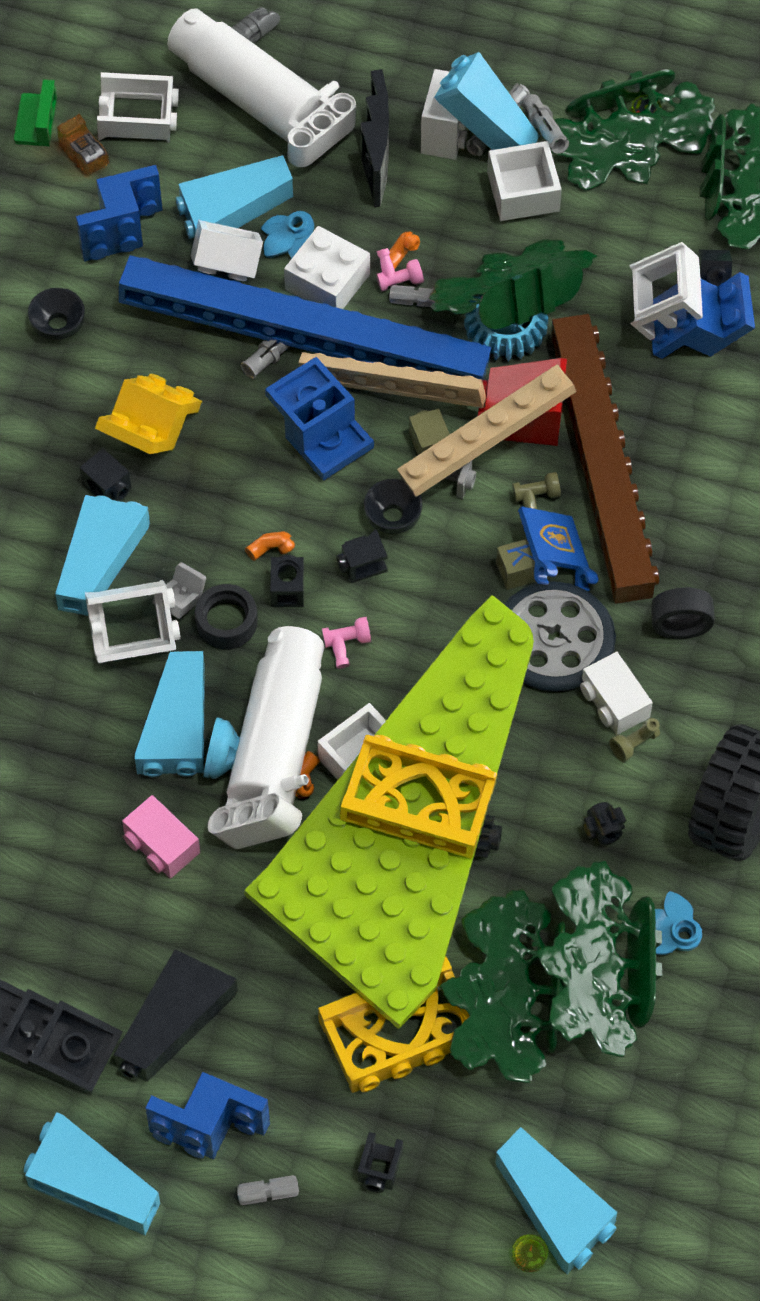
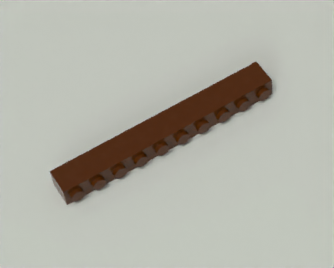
M589 314L552 319L551 340L556 359H567L566 376L571 380L576 389L574 394L566 398V403L614 602L617 604L653 598L655 585H659V573L657 566H651L649 557H652V545L650 538H644L643 530L646 528L643 511H638L636 502L639 501L638 488L636 483L631 484L629 475H632L631 460L629 456L624 457V432L617 429L616 422L619 421L618 408L616 403L611 404L609 396H612V385L610 377H604L603 370L606 369L604 352L598 351L597 344H599L598 328L596 325L592 326Z

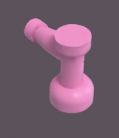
M385 248L376 251L378 257H380L382 269L381 273L376 274L381 292L388 290L389 286L409 280L415 285L424 283L423 273L417 259L409 261L406 269L395 272L389 257V249Z
M367 617L356 619L354 626L334 630H329L328 627L322 628L325 648L332 647L338 669L349 666L344 641L357 638L362 644L371 642Z

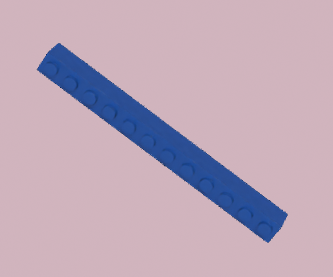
M130 255L119 282V303L267 341L276 340V343L281 342L287 346L321 353L330 357H348L357 361L381 362L396 367L408 366L416 370L441 371L449 375L462 377L473 376L477 379H482V381L485 378L489 365L491 347L478 342H469L447 334L422 330L416 326H407L388 319L363 315L357 311H348L332 307L329 304L308 301L298 296L273 292L267 288H257L235 280L230 281L211 276L207 273L183 269L176 265L155 262L144 257L140 258Z

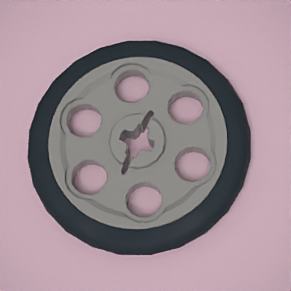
M555 581L549 582L548 585L536 583L521 589L504 603L505 606L529 625L534 640L531 656L541 655L547 660V663L542 667H534L529 662L523 682L527 686L552 692L578 688L584 682L582 679L583 669L613 654L615 651V627L608 610L594 595L583 588ZM534 605H540L546 609V614L542 617H534L528 610ZM571 605L578 609L579 614L573 618L565 617L561 609ZM585 630L591 631L595 634L596 639L590 643H585L578 638V634ZM555 631L560 633L559 638L556 637L553 641L548 639L549 634H553ZM573 655L579 659L580 664L574 668H569L561 660L565 656Z

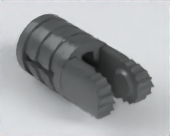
M259 7L231 28L254 44L275 28L281 20V16L274 11L268 12L267 9Z

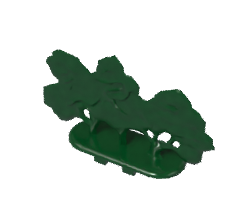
M671 69L660 70L643 75L640 70L631 73L627 81L615 84L613 79L602 82L600 89L576 98L566 107L565 114L570 117L585 116L582 122H573L565 118H556L554 120L569 141L567 150L557 154L573 159L568 167V180L578 184L581 189L590 190L606 183L608 175L615 167L622 171L627 180L648 184L651 177L650 168L655 166L660 158V153L657 149L660 143L665 142L672 145L673 148L680 152L699 154L703 151L707 143V136L711 133L714 124L711 113L716 108L714 105L715 99L702 95L697 86L688 81L680 83L672 95L658 93L668 87L675 79V71ZM643 96H648L650 99L647 108L638 113L628 111L625 103ZM678 97L680 99V103L677 104L673 102L672 98ZM660 100L661 104L667 101L674 107V111L667 112L661 109L657 101ZM652 105L657 109L654 113L650 112ZM618 106L617 111L613 112L608 119H602L596 113ZM591 121L594 128L593 131H589L587 128V124Z
M753 103L745 110L731 109L726 112V117L723 114L717 116L710 134L708 151L701 162V172L707 173L700 186V197L706 198V220L714 218L720 202H723L729 209L728 216L719 221L717 229L728 239L729 246L742 249H750L760 238V107L755 106ZM726 121L734 130L733 135L728 140H725ZM738 128L745 129L744 133H737ZM746 136L750 138V143L745 146H736L734 144L739 143V138ZM725 149L733 150L739 157L740 166L737 170L724 169ZM737 150H744L745 155H741ZM724 176H728L731 179L735 189L734 194L722 196ZM733 204L740 205L742 209L736 210L733 208Z
M550 239L539 240L525 247L520 256H512L505 253L484 254L482 258L484 264L479 265L477 272L482 274L479 278L453 277L439 279L435 282L434 290L430 293L428 299L434 302L431 305L433 311H450L456 315L471 313L476 308V305L479 304L478 314L480 320L490 329H501L514 323L521 325L528 322L529 317L539 313L545 315L555 311V307L571 300L577 294L582 284V269L591 267L593 259L597 258V255L587 250L563 251L565 249L564 241ZM474 295H482V298H481V299H478V298H473L472 296H474Z
M595 861L590 868L577 866L574 870L570 871L567 878H561L552 886V892L559 909L576 925V931L573 934L560 933L554 939L552 947L546 946L536 954L547 974L561 979L565 984V988L559 995L552 999L550 1022L554 1029L560 1031L562 1036L568 1041L582 1037L586 1031H590L602 1053L624 1057L625 1049L632 1047L633 1043L637 1041L636 1031L633 1026L638 1029L644 1027L649 1022L654 1010L656 981L662 977V963L656 962V948L662 944V931L656 930L655 906L652 898L648 896L640 898L634 904L628 919L622 906L630 900L633 894L632 885L625 877L613 874L606 861ZM612 898H616L619 901V907L611 902ZM606 906L611 907L619 914L617 919L622 920L621 924L612 921L605 912ZM612 926L619 928L615 933L610 932ZM624 931L627 932V959L622 958L616 951V938ZM627 967L628 992L620 987V980ZM612 1000H622L621 1005L618 1007L613 1006ZM627 1008H628V1015H629V1019H630L631 1023H630V1022L627 1020V1018H626L625 1010H626Z
M523 889L518 891L511 890L505 898L491 896L482 903L480 908L470 911L462 918V925L468 939L486 955L485 961L482 964L472 962L467 964L460 970L458 978L452 977L442 983L440 987L452 1006L465 1009L470 1015L461 1026L454 1029L450 1047L451 1055L456 1060H460L468 1070L487 1064L490 1058L494 1059L506 1080L530 1083L532 1075L539 1073L546 1066L545 1056L535 1043V1036L541 1030H547L548 1051L551 1054L555 1051L559 1031L555 1030L550 1022L552 999L558 996L565 986H563L561 979L552 975L550 977V986L537 985L529 979V967L533 961L539 958L536 953L546 947L541 940L539 932L546 928L551 921V911L544 904L530 901ZM564 921L559 922L557 925L554 939L560 933L565 932ZM527 926L535 927V934L530 933L526 929ZM525 934L534 940L532 946L538 949L535 951L526 948L519 940L520 935ZM526 953L533 955L529 960L523 959ZM539 994L549 995L548 1021H543L531 1014L530 1008L535 1003L536 997ZM521 1026H531L530 1032L522 1033L520 1031Z

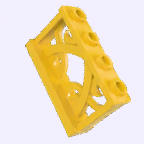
M365 735L346 795L341 804L340 820L472 859L494 791L497 773L491 771L489 767L483 764L476 763L470 765L458 761L452 755H436L426 752L425 749L418 745L408 744L405 746L395 743L384 735ZM374 758L392 763L389 768H383L379 764V773L384 777L382 781L375 778L369 770L368 765ZM426 777L437 789L444 803L430 804L424 807L417 816L408 813V805L404 796L395 788L410 780ZM362 778L374 786L364 800L356 798ZM464 783L478 787L480 792L478 799L469 804H458L457 800L465 799L470 794V791L463 792L460 790L459 785ZM385 795H390L398 802L399 806L397 809L385 806L387 802L392 801V799ZM447 811V814L438 813V816L442 819L441 822L429 819V815L433 812ZM476 811L471 830L461 829L460 812Z
M447 956L445 957L436 991L423 1003H426V1006L420 1007L412 1015H424L419 1031L410 1044L393 1042L376 1035L383 1028L386 1018L358 993L318 1008L319 1023L330 1042L352 1093L359 1090L361 1092L371 1091L378 1087L383 1080L391 1077L394 1079L405 1077L412 1072L413 1068L422 1064L426 1066L434 1065L443 1060L445 1055L451 1053L450 1047L454 1032L444 1034L441 1029L444 1025H452V1022L445 1017L437 1018V1013H453L460 1018L462 1023L470 1015L465 1009L452 1006L450 1003L438 1004V986L452 977L455 978ZM372 1013L378 1016L377 1022L370 1029H366L371 1024V1021H366L364 1017ZM342 1025L356 1038L346 1049L336 1028ZM430 1036H432L434 1040L428 1042ZM362 1044L367 1046L362 1053V1060L364 1061L368 1056L376 1059L374 1065L364 1069L356 1067L352 1062L354 1051ZM386 1055L393 1056L389 1059H386Z

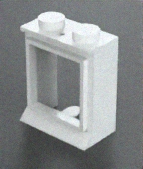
M101 72V96H99V116H97L98 141L105 137L160 139L167 140V143H170V133L177 129V113L172 112V107H178L179 89L173 88V76ZM115 98L162 100L161 119L114 117Z
M683 242L630 265L633 276L635 317L631 325L649 340L655 338V320H658L667 328H675L677 326V316L673 312L682 308L687 310L697 320L703 318L699 257ZM677 271L678 294L653 305L652 281Z
M163 580L100 592H85L94 653L98 663L176 650L175 640L180 639L178 621H172L170 608L175 607L174 593L172 588L167 589ZM154 594L160 638L109 646L102 603Z

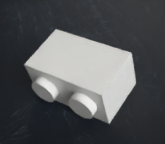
M618 652L583 669L582 679L584 682L580 684L581 691L588 701L593 700L598 708V715L602 723L606 727L610 726L616 735L650 718L653 702Z

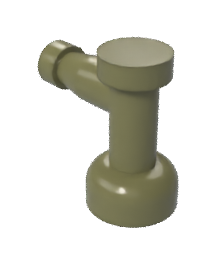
M556 472L546 474L544 481L520 485L519 482L512 483L515 501H523L524 507L537 509L535 495L547 493L550 498L561 497L560 483Z
M650 718L643 722V726L629 736L616 735L611 738L609 745L613 754L621 762L630 759L634 753L633 748L649 738L655 739L660 736L659 721L655 718Z

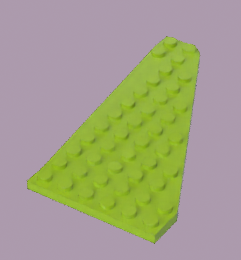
M492 595L466 621L375 735L387 736L393 742L405 746L408 744L418 745L425 749L426 752L432 754L452 755L458 761L466 764H483L498 774L533 650L534 640L529 625ZM357 756L269 866L244 890V895L395 1027L400 1029L437 989L473 858H467L340 820L341 804L346 795L358 759ZM374 758L368 765L369 770L375 778L382 781L384 777L379 773V764L383 768H389L392 763ZM426 777L410 780L395 788L404 796L408 805V813L416 816L424 807L430 804L444 803L437 789ZM362 778L356 798L364 800L374 786ZM461 783L459 785L460 790L463 792L470 791V794L465 799L457 800L458 804L474 802L480 795L478 787ZM385 795L392 799L385 806L397 809L399 806L398 802L390 795ZM447 811L433 812L429 815V819L441 822L442 819L438 816V813L447 814ZM476 811L460 812L461 829L471 830Z

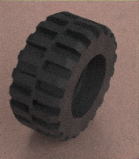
M744 724L731 726L726 731L723 739L718 743L715 753L711 756L706 772H704L701 779L700 787L697 790L690 814L691 819L688 824V836L693 844L734 861H742L750 857L760 840V731Z

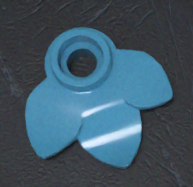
M296 211L289 216L277 215L268 219L261 227L262 231L269 235L264 242L265 257L271 258L288 252L292 259L313 233L314 221L311 215L305 211ZM303 222L300 227H294L297 223Z
M669 891L665 898L664 909H655L656 930L662 931V944L656 948V954L666 955L676 949L681 951L693 950L700 944L702 939V929L693 920L691 904L679 894ZM680 932H687L691 937L689 939H682L678 934Z

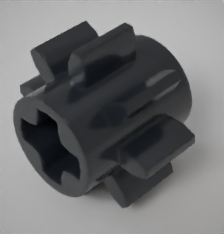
M602 802L592 806L587 811L588 817L584 818L586 824L583 825V828L589 840L596 837L597 842H600V844H610L623 835L622 829H625L624 823L627 820L621 807L614 809L610 803Z
M485 816L474 856L488 858L490 850H499L502 826L495 825V816Z

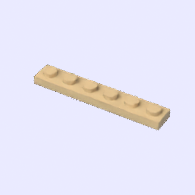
M302 352L298 362L299 366H302L317 357L343 387L483 408L486 400L482 379H477L473 376L462 377L449 375L441 371L416 370L408 366H389L381 362H363L348 357L336 358L321 353L310 354Z
M555 365L397 469L398 473L417 497L576 392L575 386L561 368Z

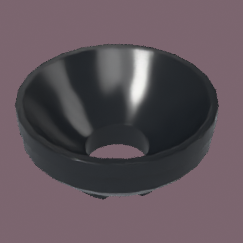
M50 288L40 292L32 299L28 307V317L32 328L38 335L46 339L61 340L73 336L80 330L85 319V307L83 301L75 292L65 288ZM57 317L64 318L67 321V324L59 329L52 328L49 325L50 321Z
M386 479L374 484L368 490L364 499V512L368 522L375 529L388 534H399L411 529L420 519L423 507L421 495L416 497L404 480ZM394 508L401 511L403 516L398 521H389L384 517V513Z

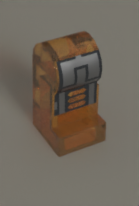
M80 114L57 126L60 147L86 175L89 176L110 164L105 148L88 130L86 122Z

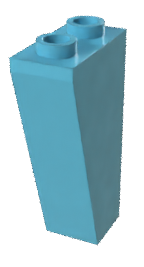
M479 52L468 57L462 55L453 61L451 71L441 80V87L434 96L438 103L492 150L537 142L540 135Z
M281 155L180 183V196L176 197L175 200L179 214H185L187 218L184 223L189 239L195 238L198 220L239 228L292 198L293 178L284 156Z
M85 495L55 593L58 610L88 616L85 592L106 591L149 528L150 520L147 506H142L140 503L133 501L127 503L115 501L106 496L99 495L94 497Z
M203 651L169 653L135 752L137 774L157 777L162 774L177 773L180 776H192L196 773H204L205 664Z
M56 1112L52 1122L47 1121L42 1128L39 1137L41 1144L36 1154L31 1153L25 1163L24 1173H26L28 1186L146 1235L160 1205L158 1192L64 1115Z
M521 1127L496 1152L495 1164L560 1268L566 1274L574 1267L581 1269L593 1255L590 1250L598 1241L604 1244L616 1231L617 1227L614 1224L617 1212Z

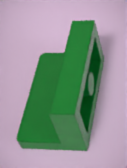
M43 79L41 94H21L14 134L15 144L50 147L57 105L55 80Z

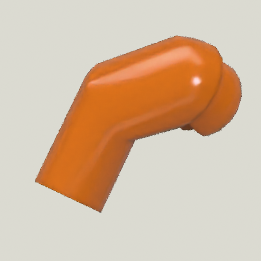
M410 231L404 232L399 236L389 251V257L393 263L394 270L409 250L415 251L420 245L419 236L412 234Z
M285 531L265 533L248 545L245 551L255 561L268 550L275 547L278 548L281 554H287L294 549L295 543L291 540V535Z
M310 751L305 753L300 774H305L309 782L307 785L298 788L295 795L300 799H306L314 792V784L311 782L310 773L320 760Z

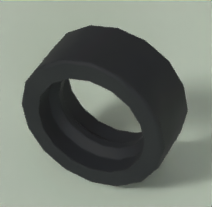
M221 584L211 587L202 593L196 602L195 620L198 633L207 644L215 648L232 649L242 646L252 638L257 628L258 616L254 598L247 590L237 585ZM232 603L242 607L246 617L244 623L235 629L219 630L210 626L207 615L209 610L216 605Z
M691 587L674 588L658 594L652 600V627L657 634L672 639L694 638L707 633L714 626L713 599L709 593L701 589Z

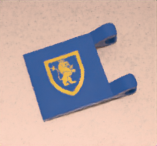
M522 506L519 508L518 512L535 561V581L539 584L548 585L547 576L555 577L558 573L556 566L575 569V586L589 591L588 583L596 584L599 579L597 573L589 568L572 516Z

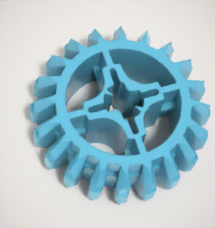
M482 295L472 296V297H473V298L481 299V298H482ZM479 304L476 305V308L471 313L465 314L464 327L467 330L468 340L491 347V353L494 354L495 360L500 355L505 356L508 362L512 355H516L520 360L524 356V352L532 355L535 346L540 347L543 337L547 334L548 315L543 313L529 317L530 324L526 329L522 327V324L514 323L495 330L487 328L481 322L478 314Z

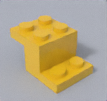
M149 374L145 377L137 375V378L124 379L112 414L99 417L95 429L148 454L173 450L186 415L198 413L202 401L193 397L194 392L187 388L176 386L175 389L166 385L167 380L155 374Z

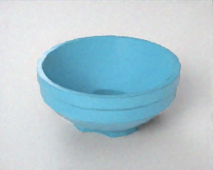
M217 717L214 724L203 777L216 779L233 767L240 737L237 736L231 723Z

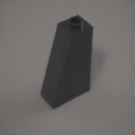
M175 949L114 1054L119 1072L129 1079L137 1080V1078L148 1082L235 997L238 992L236 978Z

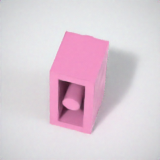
M153 795L122 820L125 842L134 851L140 849L147 856L146 860L152 869L157 873L163 871L170 879L200 854L199 839Z

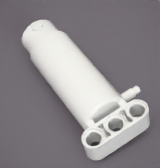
M190 9L185 12L172 27L168 36V49L188 63L189 70L287 141V157L292 165L306 167L312 164L355 127L356 101L353 96L347 93L333 95L339 89L338 82L332 81L318 91L224 22H215L198 9Z
M278 627L268 637L265 657L257 665L227 788L226 806L218 808L208 821V831L234 849H241L288 836L297 830L302 820L301 811L294 807L293 804L297 789L307 785L309 782L305 774H300L322 682V675L319 669L321 667L324 643L318 635L300 627Z

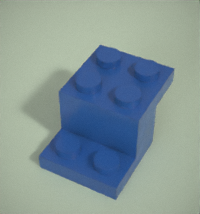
M156 165L96 179L100 210L76 216L80 249L84 262L93 259L99 260L109 255L130 252L136 248L143 247L140 216H149L163 211L160 179Z
M739 272L718 287L700 279L703 318L697 320L687 310L682 308L673 312L677 316V326L675 328H667L661 322L655 320V338L652 339L653 355L663 359L681 346L686 345L711 357L755 329L749 276ZM678 283L654 298L653 305L677 295Z
M317 357L265 389V396L284 416L285 438L323 481L374 448V440L355 420V399Z
M202 1072L184 1109L152 1095L145 1107L149 1130L153 1133L152 1136L156 1140L167 1145H171L172 1142L185 1147L184 1150L197 1158H204V1156L211 1159L215 1158L231 1123H234L235 1127L243 1133L254 1135L256 1132L263 1136L270 1125L268 1099Z

